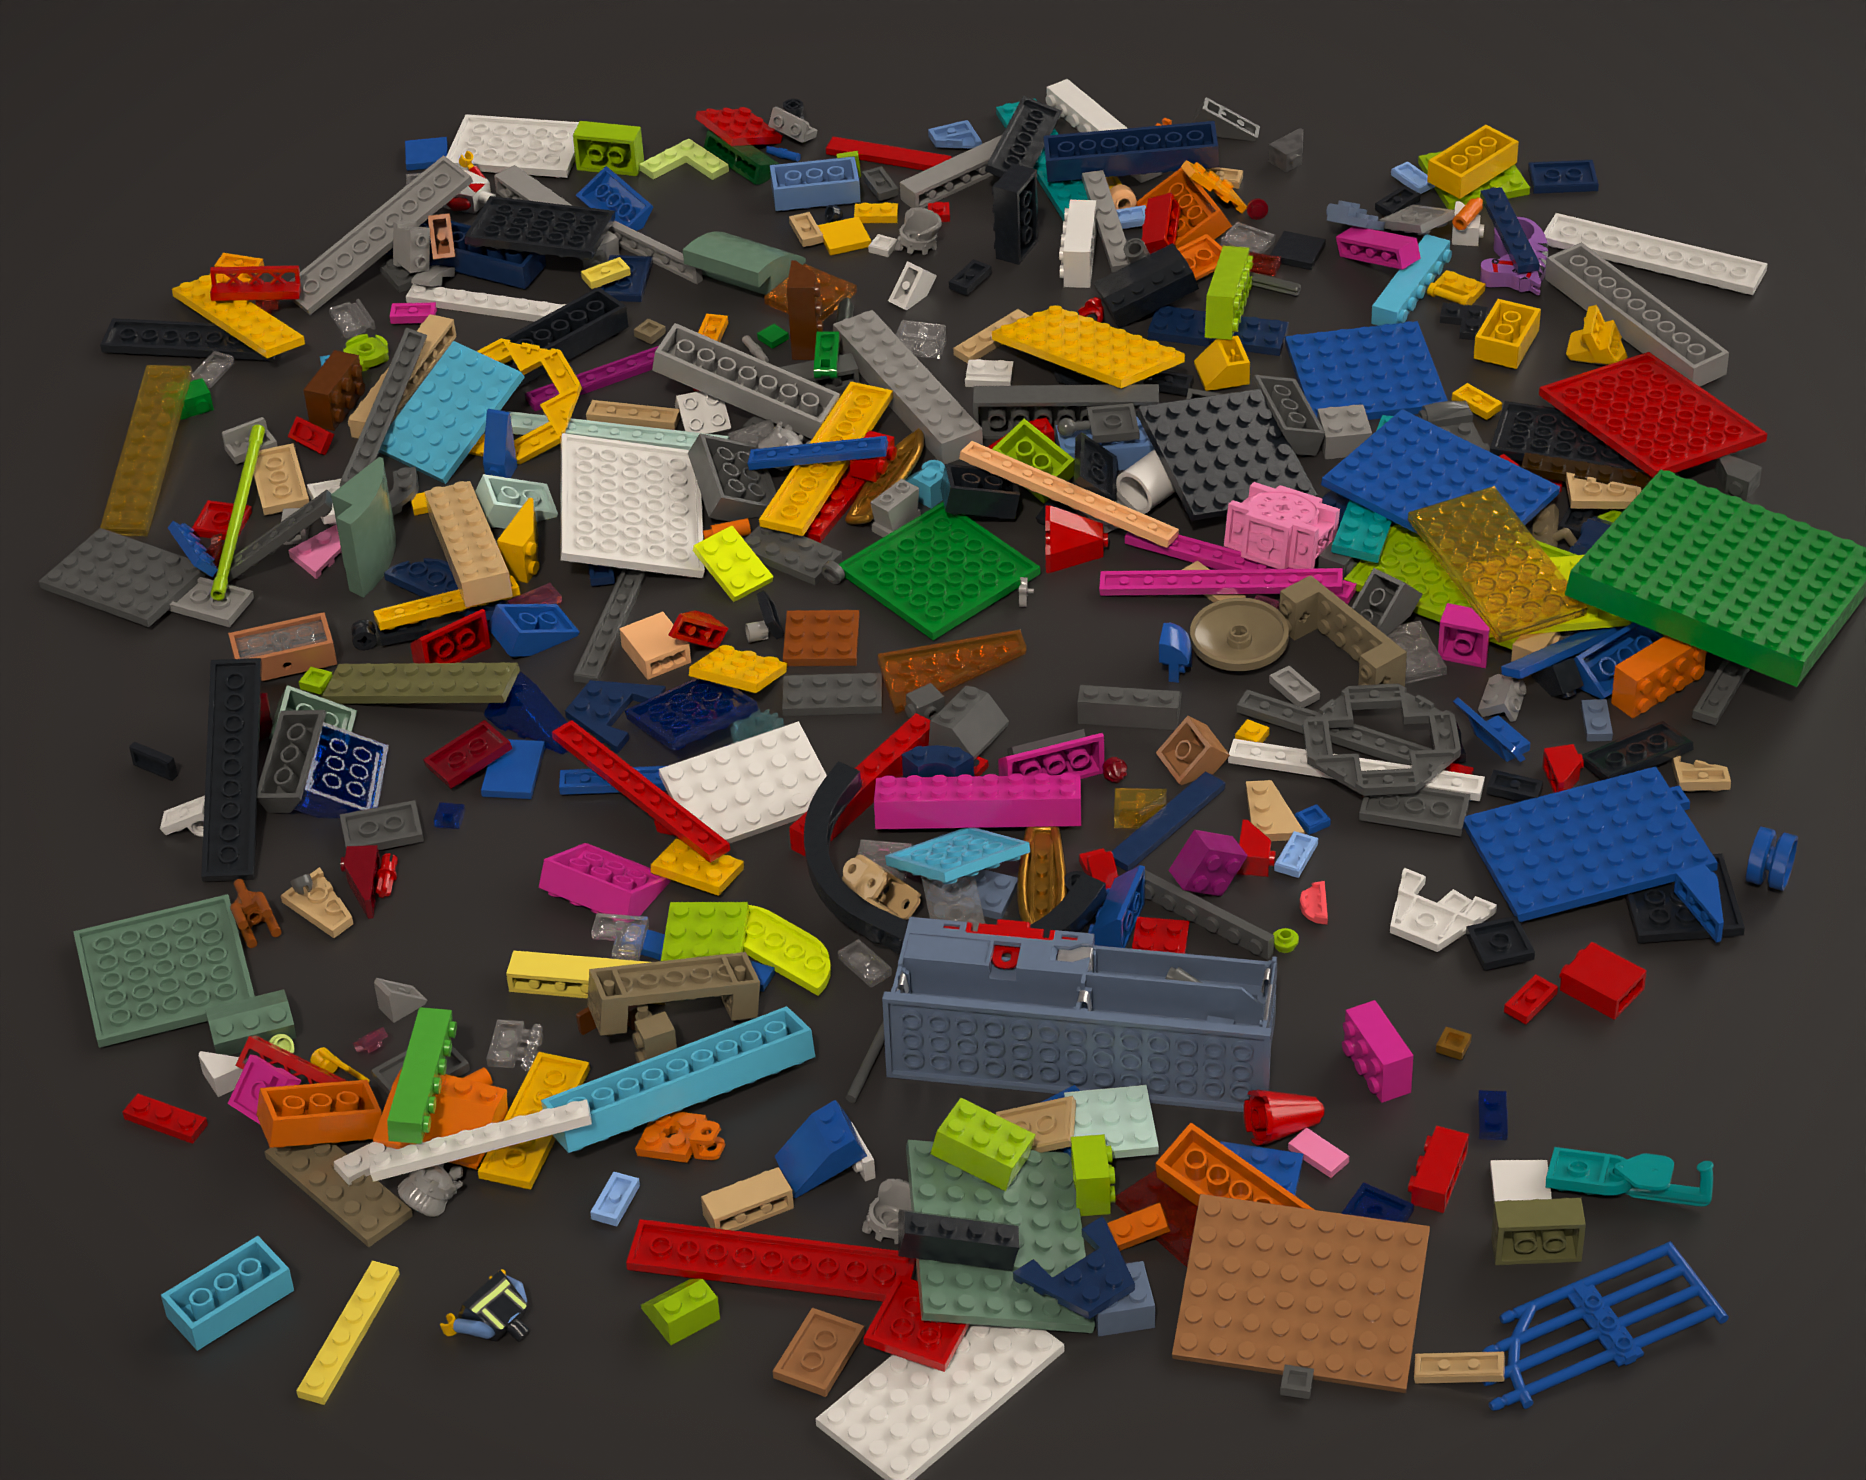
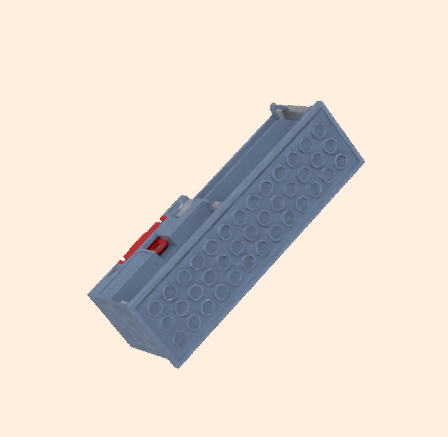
M909 917L891 992L884 991L882 998L886 1075L890 1078L1058 1094L1073 1085H1076L1080 1091L1147 1085L1150 1103L1243 1112L1244 1101L1249 1100L1251 1096L1247 1095L1249 1091L1257 1089L1269 1091L1270 1056L1276 1010L1277 957H1272V960L1258 961L1095 945V934L1050 930L1049 938H1044V929L1030 928V922L998 919L996 925L979 923L978 930L973 931V923ZM1171 967L1176 969L1180 967L1203 983L1167 980L1165 978ZM1208 1015L1234 1019L1235 1025L1206 1022Z

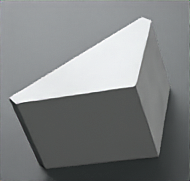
M376 978L374 981L379 1009L393 1023L419 1009V1007L424 1006L428 1001L411 985Z

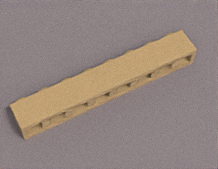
M430 314L421 323L417 331L426 334L427 339L394 418L456 338L454 319ZM388 369L380 376L378 382L370 389L368 395L360 402L354 413L349 416L348 426L350 427L352 437L359 439Z

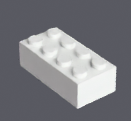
M1070 200L1069 208H1065V221H1063V234L1061 235V247L1059 250V260H1061L1060 278H1064V287L1090 288L1097 237L1096 200Z

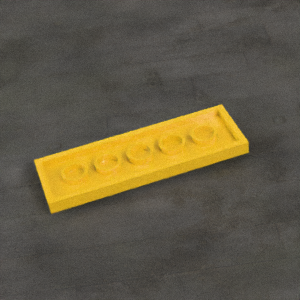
M538 1052L503 1121L513 1119L516 1116L540 1112L543 1110L541 1100L582 1085L590 1071L589 1062ZM553 1135L488 1151L478 1170L479 1179L531 1190L556 1138Z

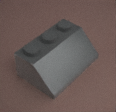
M966 685L930 721L929 746L959 747L972 755L975 760L1009 725V720L989 693Z

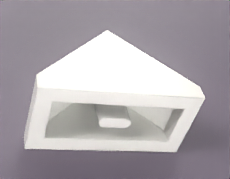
M200 1051L198 1056L203 1075L216 1095L220 1097L233 1091L243 1069L235 1066L239 1057Z

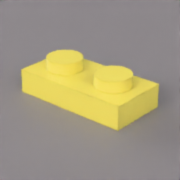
M620 257L581 271L582 279L591 289L631 275L630 267Z

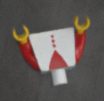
M466 151L465 158L463 155L460 156L459 164L462 167H468L469 170L464 169V171L472 177L473 182L445 204L444 208L453 211L476 213L485 205L490 196L496 197L495 194L491 193L490 182L479 168L472 164L474 156L470 151Z

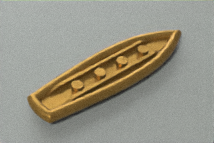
M919 428L895 446L897 448L896 457L893 461H890L886 472L881 474L877 482L866 481L845 517L846 523L863 524L871 522L874 516L870 502L900 479L905 480L919 460L924 447V434Z
M1058 826L1026 827L1023 841L1029 842L1030 852L1021 855L1017 902L1022 921L1030 922V925L1050 913L1067 893L1064 876L1066 875L1065 861Z

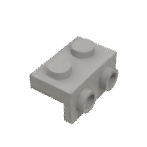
M778 107L772 109L769 127L802 143L816 138L818 130L810 127L809 122Z
M263 417L222 432L225 451L235 464L245 462L249 445L248 441L252 426L262 425L265 428L260 450L278 447L277 441L267 430L266 420Z
M1500 674L1490 677L1478 708L1481 716L1485 717L1505 712L1510 722L1516 721L1526 694L1524 681Z

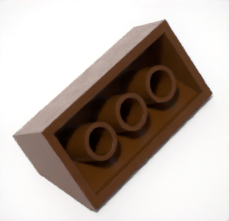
M791 260L786 288L792 360H814L817 332H823V320H819V315H822V302H818V297L821 295V285L816 282L815 273L796 260Z

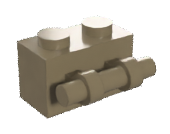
M647 1005L638 1006V1012L635 1015L636 1021H634L636 1033L632 1034L634 1044L638 1049L635 1052L637 1063L676 1049L675 1029L666 1012L652 1015L648 1011Z

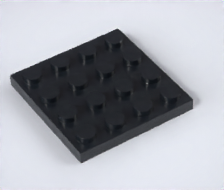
M1723 853L1713 854L1718 862L1717 870L1712 872L1716 874L1719 884L1724 921L1722 937L1744 935L1745 926ZM1675 881L1625 894L1638 943L1712 937L1675 894Z

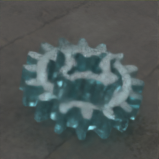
M759 708L753 713L747 710L746 716L739 714L738 720H733V727H731L733 744L784 727L783 718H778V713L770 715L769 709L765 710L764 713L760 712Z

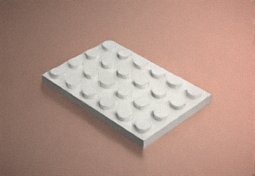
M466 114L446 157L462 170L469 169L468 167L460 166L459 158L461 155L465 158L466 151H470L474 156L472 164L476 165L481 172H494L497 174L515 165L528 175L567 178L575 161L573 133L579 122Z
M799 721L659 769V776L669 796L729 843L798 820L808 811L816 790L827 776Z

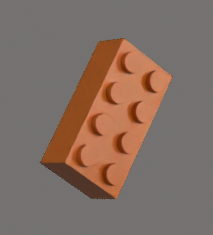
M1665 635L1615 666L1611 703L1632 719L1641 713H1645L1652 706L1663 702L1667 697L1677 691H1681L1693 681L1699 680L1705 672L1707 651Z
M368 1080L266 1087L259 1090L257 1117L270 1148L373 1139L382 1114Z

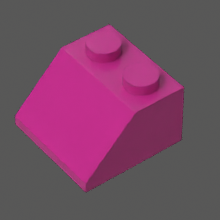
M1447 603L1440 620L1438 659L1486 668L1490 628L1472 608Z

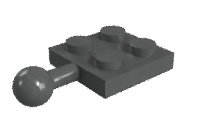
M1133 403L1087 407L1088 421L1074 422L1070 418H1064L1059 421L1057 426L1058 432L1065 437L1073 435L1075 431L1090 430L1092 440L1097 443L1139 439V428Z

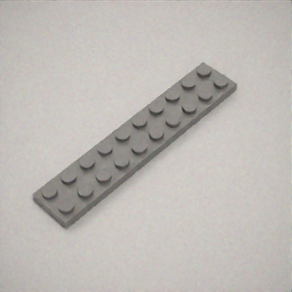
M443 155L300 272V299L291 300L309 315L314 313L393 248V222L414 220L417 222V226H420L428 219V216L436 213L473 182L472 177Z

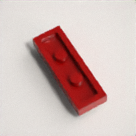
M138 1093L122 1112L125 1120L192 1144L208 1126L206 1117Z

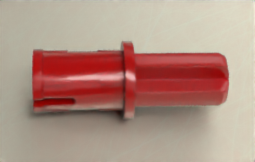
M391 853L382 856L381 867L376 873L378 880L376 893L379 894L380 898L391 895L393 883L397 879L395 871L398 858L393 854L392 861H389Z

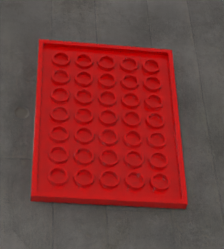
M1650 352L1539 387L1540 397L1652 478L1660 470L1673 473L1680 472L1767 441V433Z

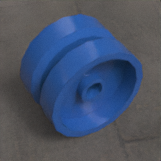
M1760 827L1750 851L1746 881L1761 885L1768 874L1769 887L1784 891L1794 864L1798 836L1784 832L1780 835L1776 844L1775 830Z

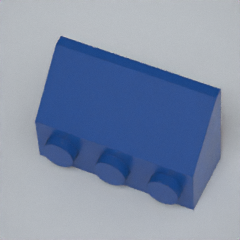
M1139 865L1114 879L1111 888L1106 889V900L1096 913L1095 924H1091L1088 931L1090 934H1095V945L1118 948L1127 947L1136 926L1137 916H1140L1145 905V866Z

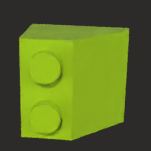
M689 1279L641 1304V1309L670 1345L720 1320L718 1297L703 1279Z

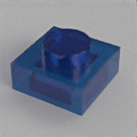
M439 802L434 817L435 827L460 829L465 814L464 804Z

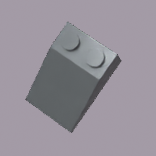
M1373 568L1351 608L1388 636L1411 616L1423 594L1405 582Z

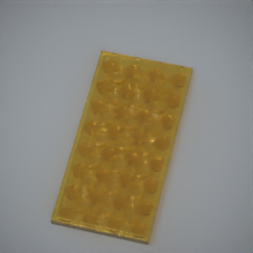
M1495 486L1408 512V520L1478 616L1490 628V632L1498 643L1587 615L1588 608L1583 602L1565 596L1567 580Z

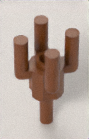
M237 879L234 882V887L238 897L231 904L230 910L249 948L257 946V941L251 928L261 921L266 922L273 937L280 936L281 929L264 893L248 891L244 881Z

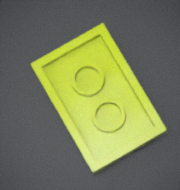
M733 526L693 545L692 551L733 602L773 581V575Z

